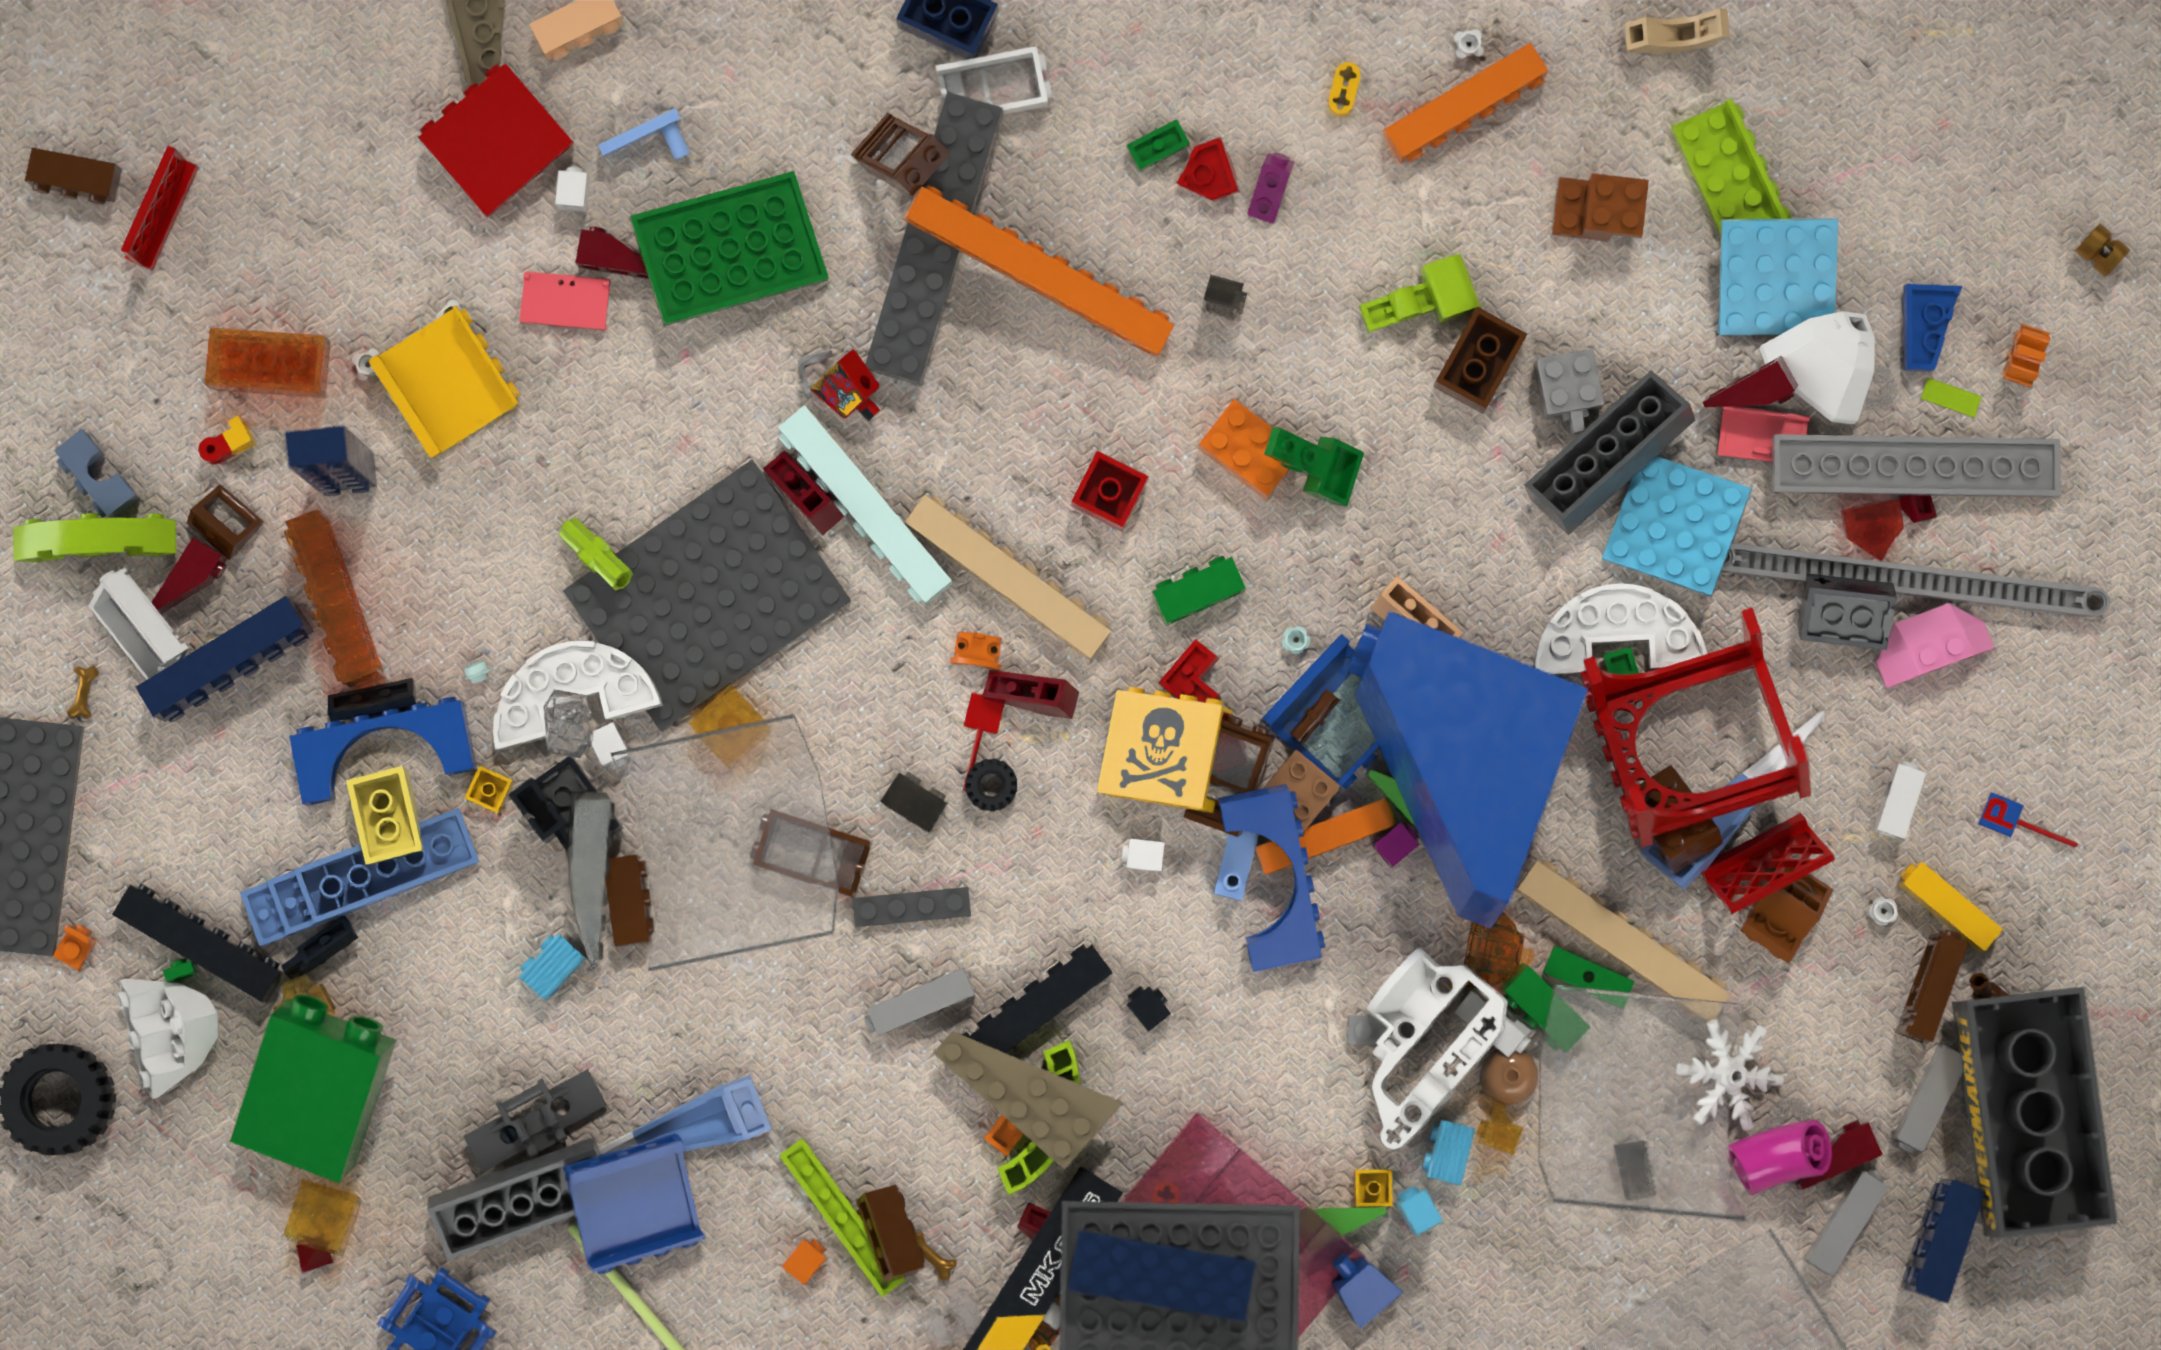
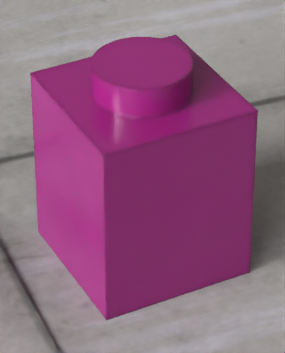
M1399 823L1372 847L1387 865L1392 868L1420 845L1416 841L1419 836L1409 824L1404 827L1402 823Z

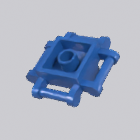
M443 1267L437 1272L430 1285L409 1274L405 1280L407 1284L386 1316H381L377 1325L396 1336L387 1350H400L404 1342L415 1350H460L474 1328L479 1331V1334L468 1350H482L488 1340L493 1339L497 1333L494 1328L480 1320V1316L491 1299L484 1294L482 1296L478 1295L448 1275L449 1271ZM441 1285L474 1305L473 1311H469L439 1291ZM418 1290L424 1295L401 1328L395 1322L415 1291Z

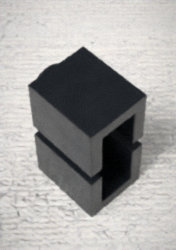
M530 777L508 794L522 815L529 818L527 820L543 842L549 843L570 827L557 807L549 803L551 799L536 779Z

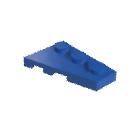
M1906 284L1903 286L1904 371L1932 372L1935 370L1945 341L1944 336L1949 321L1952 319L1953 308L1957 296L1960 295L1962 286Z

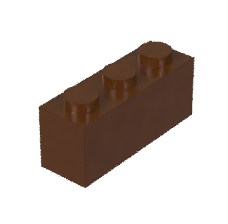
M32 147L25 181L33 187V191L49 194L50 190L61 192L60 196L76 200L78 196L88 197L89 202L105 205L106 201L115 203L122 169L116 163Z
M637 854L603 859L614 946L622 947L652 942L651 935H656L654 918H649L647 907L652 906L650 890L644 888L643 878L648 877L646 861H641L640 856Z
M897 1185L867 1192L856 1200V1204L883 1283L915 1275L925 1268L923 1251L917 1246L914 1237L915 1228L912 1221L907 1217L905 1199L903 1194L898 1191Z

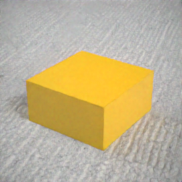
M479 765L464 798L500 814L515 781Z
M1392 1169L1354 1170L1355 1207L1393 1206Z

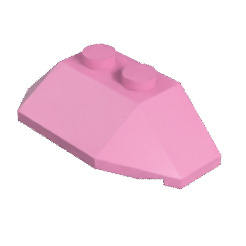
M1948 603L1894 623L1888 638L1887 650H1881L1876 660V665L1887 689L1992 650L1994 645L1984 621Z

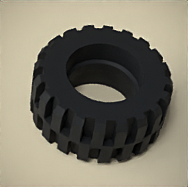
M43 1044L35 1049L30 1048L22 1052L23 1056L15 1058L9 1064L12 1068L9 1072H4L0 1079L4 1081L3 1087L0 1088V1114L4 1118L1 1124L4 1130L11 1132L10 1138L15 1143H21L24 1149L30 1152H38L41 1155L76 1153L82 1151V1148L94 1144L97 1141L96 1137L99 1134H104L108 1126L106 1123L108 1119L113 1118L115 1112L111 1110L112 1102H116V1093H112L111 1090L114 1082L112 1077L107 1076V1067L104 1063L98 1062L96 1055L90 1051H84L81 1047L75 1045ZM51 1072H63L72 1076L81 1091V1106L78 1114L72 1122L62 1127H50L43 1124L35 1115L32 1107V1094L37 1082L44 1075Z

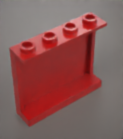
M506 63L501 67L496 64L485 73L487 77L485 81L480 85L475 82L463 92L465 98L458 104L455 101L448 104L441 111L443 116L438 121L434 122L431 119L420 128L419 131L422 134L418 137L420 142L432 153L486 218L491 216L574 145L571 138Z

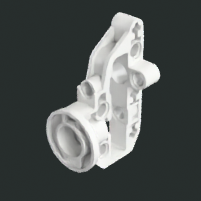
M1421 948L1416 949L1395 970L1367 1006V1011L1388 1028L1376 1042L1378 1046L1372 1052L1382 1061L1373 1080L1372 1090L1383 1124L1380 1136L1381 1141L1389 1149H1398L1405 1146L1419 1133L1436 1111L1441 1109L1452 1097L1459 1084L1493 1046L1505 1027L1508 1002L1500 993L1468 966L1441 967ZM1443 977L1449 978L1453 984L1452 990L1448 994L1442 993L1438 987V982ZM1471 981L1489 997V1001L1431 1070L1426 1073L1418 1085L1410 1091L1409 1096L1403 1103L1399 1104L1386 1091L1385 1082L1394 1071L1393 1068L1402 1057L1409 1053L1431 1028L1437 1016L1447 1009ZM1494 1017L1496 1019L1494 1025L1497 1027L1496 1030L1489 1029L1482 1035L1480 1031L1486 1026L1484 1019ZM1404 1022L1412 1023L1415 1028V1033L1411 1038H1406L1401 1034L1400 1030ZM1460 1057L1463 1061L1456 1067L1458 1074L1448 1075L1447 1071L1449 1068L1446 1064L1454 1063ZM1411 1105H1416L1421 1109L1422 1114L1418 1121H1412L1408 1117L1407 1110ZM1403 1123L1412 1128L1410 1131L1406 1127L1400 1132L1399 1137L1402 1139L1401 1141L1396 1140L1392 1142L1390 1140L1392 1137L1391 1132H1389L1390 1130L1399 1129Z

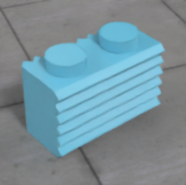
M551 934L540 946L543 951L536 958L529 957L520 967L523 973L519 978L545 1001H548L586 960V957L561 934H557L556 937Z
M1439 1120L1438 1125L1433 1124L1429 1141L1434 1142L1431 1153H1425L1422 1170H1426L1425 1176L1461 1186L1475 1128L1445 1120Z

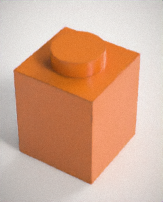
M814 1238L811 1241L804 1239L781 1267L801 1284L806 1285L828 1258L824 1254L827 1249Z

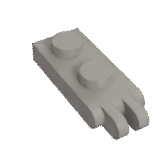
M1348 1015L1347 1044L1378 1046L1376 1042L1388 1028L1374 1016ZM1404 1022L1400 1031L1404 1037L1411 1038L1415 1033V1028L1412 1023ZM1423 1036L1419 1042L1426 1043V1037Z

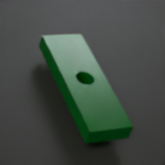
M1553 946L1542 973L1620 1008H1624L1635 982L1556 946ZM1585 972H1590L1593 976L1590 983L1585 982L1583 979Z

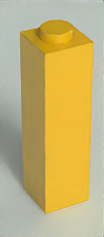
M1922 861L1915 865L1910 863L1900 874L1903 880L1898 886L1952 931L1961 934L1962 939L1979 953L1985 952L2002 932L2003 928Z

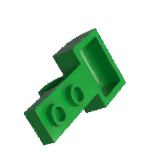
M1273 427L1264 455L1281 462V466L1287 469L1307 474L1303 492L1324 502L1347 507L1364 452L1336 438L1320 436L1318 444L1315 445L1282 428Z

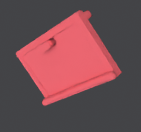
M525 271L523 274L520 323L607 330L606 320L611 279Z
M1742 406L1722 407L1716 454L1772 463V436L1774 434L1807 435L1810 416Z

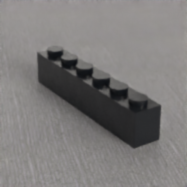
M140 883L139 887L134 885L128 886L112 913L113 916L257 1000L265 1003L269 1001L284 975V972L278 969L280 963L266 955L263 959L253 954L256 949L242 941L238 945L228 940L230 934L216 926L214 930L209 929L203 925L206 920L192 912L187 916L178 911L181 906L168 898H165L164 901L154 897L156 891L142 883Z
M1082 944L1070 953L1073 958L1065 965L1061 961L1046 971L1049 977L1041 983L1038 979L1034 980L1023 989L1026 993L1018 1000L1014 996L1000 1006L1002 1009L1001 1013L994 1018L991 1014L987 1015L976 1024L979 1027L977 1031L971 1035L966 1031L962 1035L1007 1053L1113 974V972L1093 945L1086 948Z

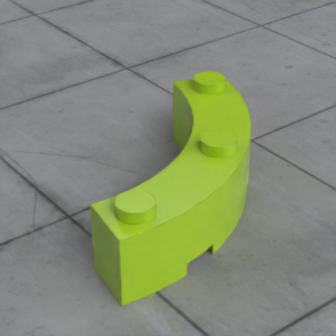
M86 513L80 515L81 519L42 522L41 519L24 520V525L13 527L14 561L41 563L64 559V555L76 557L110 556V553H123L125 550H127V556L164 557L176 554V519H164V514L160 513L146 514V518H98V514Z
M1071 1040L1043 1051L1049 1072L1081 1085L1080 1067ZM1032 1141L1018 1156L998 1167L997 1170L1008 1195L1012 1196L1037 1181L1050 1169L1055 1161Z

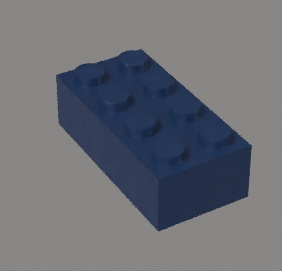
M1941 1178L1939 1183L1935 1182L1930 1194V1199L1933 1200L1930 1211H1925L1921 1221V1227H1924L1921 1239L1917 1238L1912 1248V1255H1915L1912 1266H1907L1903 1275L1902 1282L1906 1283L1904 1290L1949 1304L1986 1191L1953 1179Z

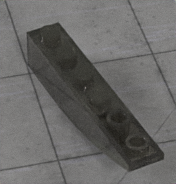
M572 791L567 845L571 903L587 960L591 969H597L598 960L603 959V942H599L600 932H604L606 926L605 914H602V904H607L608 888L604 886V877L610 874V859L606 858L607 848L612 847V830H608L609 820L614 819L615 805L614 802H611L607 793Z

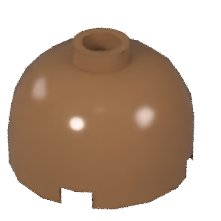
M1497 1049L1491 1052L1483 1061L1480 1071V1083L1484 1092L1493 1101L1504 1105L1519 1104L1527 1100L1535 1092L1539 1081L1538 1068L1535 1061L1524 1050L1520 1054L1515 1050L1508 1057Z

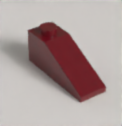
M590 226L589 230L581 229L575 261L578 268L648 279L642 257L611 234L606 233V229Z
M1779 356L1707 396L1702 403L1705 407L1770 405L1775 401L1782 404L1795 396L1793 392L1798 387V383L1783 357Z
M785 450L763 468L767 475L822 536L844 517L832 500Z
M192 538L151 603L160 614L165 613L212 584L215 579H220L227 568L225 564L227 558Z
M989 670L982 697L1046 716L1072 719L1080 692L1064 679Z
M1859 1119L1843 1125L1844 1131L1836 1134L1831 1141L1832 1158L1827 1172L1820 1176L1800 1179L1796 1183L1798 1190L1809 1188L1882 1156L1883 1153L1869 1122L1860 1124Z

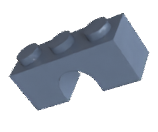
M80 429L54 450L60 457L56 462L65 473H73L77 478L74 484L84 496L89 493L95 500L92 506L102 518L106 515L109 518H118L141 499L125 478L118 473L106 481H96L93 474L94 466L105 454L84 430Z

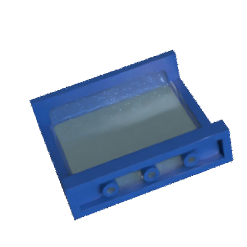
M1341 634L1262 717L1261 721L1293 751L1298 750L1337 782L1340 787L1342 786L1346 790L1358 778L1354 772L1361 765L1366 769L1377 756L1373 752L1380 745L1378 740H1375L1354 696L1361 677L1347 672L1355 650L1348 644L1350 641ZM1328 689L1341 701L1324 719L1325 723L1322 726L1319 725L1303 745L1289 733L1306 714L1304 711L1307 708H1311L1323 692Z

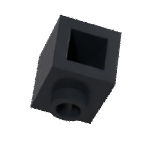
M1139 986L1127 996L1130 999V1002L1126 1004L1147 1032L1171 1014L1164 1005L1168 1000L1158 988L1152 990L1148 986L1144 990L1142 986Z

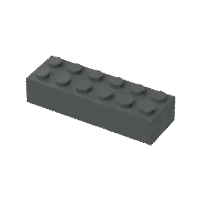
M1650 370L1524 484L1530 500L1563 531L1570 535L1696 420L1691 405Z
M589 1138L429 1196L427 1210L448 1261L574 1216L575 1213L564 1166L600 1156L601 1153L595 1138Z

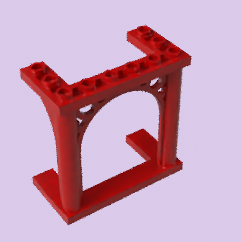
M1753 607L1741 610L1744 643L1638 674L1622 675L1606 672L1599 668L1594 656L1583 660L1585 670L1581 671L1580 674L1583 687L1588 688L1585 701L1589 712L1595 711L1597 720L1593 721L1597 736L1598 738L1603 736L1606 745L1602 746L1604 757L1607 763H1613L1615 770L1611 771L1614 786L1615 788L1621 787L1624 796L1619 797L1623 812L1624 814L1627 813L1628 825L1633 840L1639 838L1642 848L1653 845V836L1796 792H1798L1800 799L1811 796L1809 759L1800 735L1793 736L1764 659L1762 632ZM1753 669L1788 767L1704 793L1678 792L1656 782L1641 765L1636 751L1637 730L1646 712L1656 702L1669 694ZM1640 701L1643 702L1642 707L1639 709L1630 704L1634 702V705H1636ZM1617 711H1627L1633 715L1634 720L1628 724L1620 723L1614 718V714ZM1620 731H1627L1629 738L1623 740V735ZM1631 757L1635 759V762L1633 763L1627 762V760ZM1639 780H1643L1647 784L1642 790L1640 789V784L1637 783ZM1657 791L1661 794V800L1658 805L1650 808L1644 800L1649 793ZM1669 798H1674L1678 802L1675 804L1669 803L1670 807L1666 808Z

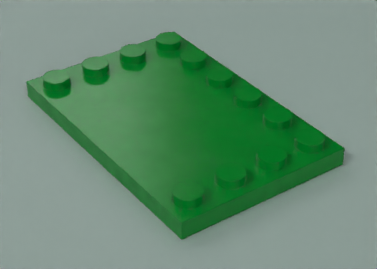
M794 171L631 215L629 218L663 326L818 284L829 279Z

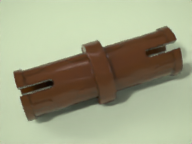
M1326 689L1316 703L1304 711L1306 714L1289 734L1304 745L1318 726H1322L1325 723L1324 719L1341 700Z

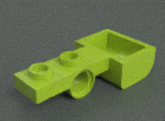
M1455 254L1424 265L1420 270L1424 283L1406 286L1381 298L1360 304L1358 308L1368 334L1435 311L1441 324L1473 313L1476 307L1481 308L1462 254Z

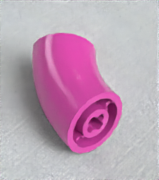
M1818 1120L1800 1121L1771 1128L1740 1139L1727 1146L1733 1167L1744 1188L1751 1196L1788 1182L1823 1175L1830 1167L1832 1158L1829 1135L1825 1127Z

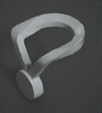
M832 350L816 352L799 359L798 367L803 379L801 384L806 398L812 397L804 366L833 356Z

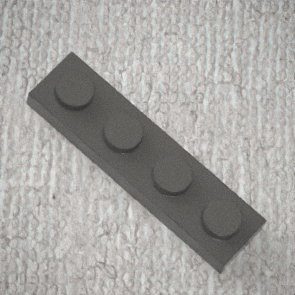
M969 887L853 898L855 927L971 916Z

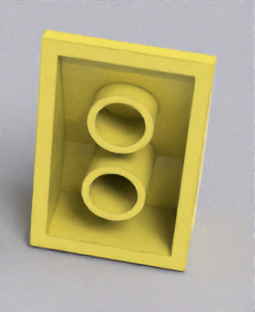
M399 766L346 780L366 865L423 851L416 800L409 770Z

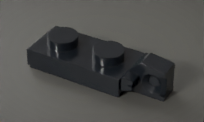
M342 916L297 947L298 953L281 965L286 976L292 982H295L319 965L325 963L343 948L348 947L359 937L346 916Z

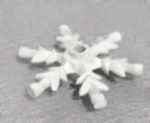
M1711 1020L1706 1025L1712 1039H1706V1043L1716 1050L1711 1054L1719 1057V1063L1712 1068L1707 1060L1704 1066L1697 1058H1693L1694 1065L1679 1063L1676 1068L1678 1075L1692 1076L1690 1084L1702 1078V1084L1708 1082L1710 1078L1716 1083L1714 1090L1705 1091L1710 1096L1702 1098L1697 1102L1702 1108L1696 1113L1693 1120L1702 1126L1709 1113L1715 1118L1718 1103L1723 1106L1722 1095L1730 1093L1732 1098L1729 1102V1107L1734 1105L1732 1119L1736 1120L1740 1117L1742 1129H1752L1754 1125L1748 1111H1754V1107L1744 1100L1749 1096L1741 1093V1087L1745 1083H1749L1750 1087L1754 1090L1756 1084L1763 1092H1767V1085L1781 1087L1784 1082L1782 1075L1768 1074L1770 1067H1765L1758 1072V1066L1754 1067L1750 1072L1744 1067L1746 1060L1755 1059L1751 1054L1763 1049V1046L1758 1045V1042L1765 1036L1767 1030L1757 1025L1751 1037L1746 1032L1743 1037V1047L1737 1045L1738 1056L1730 1057L1728 1052L1731 1044L1726 1045L1728 1031L1725 1030L1721 1034L1718 1020Z

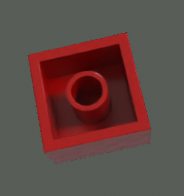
M1096 451L1071 501V507L1123 532L1148 483L1149 476Z

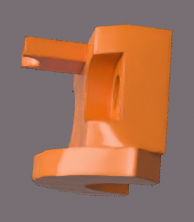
M958 632L954 657L950 658V663L1001 670V664H998L1002 638L985 635V633ZM960 643L965 644L963 649L958 648ZM997 648L998 651L997 653L993 654L991 653V649Z

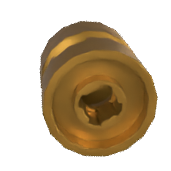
M2100 223L2082 241L2075 252L2085 261L2092 260L2094 262L2093 268L2106 277L2131 249L2119 239L2112 240V233ZM2106 246L2110 252L2104 258L2098 253Z

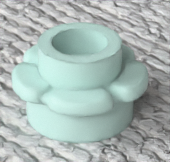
M1301 626L1289 627L1283 633L1282 645L1286 651L1290 650L1292 654H1301L1310 645V637L1307 635L1306 629ZM1295 637L1299 639L1297 643L1293 641Z
M485 660L470 664L463 668L466 675L463 678L464 680L470 679L472 684L488 678L487 672L490 671V667H487Z

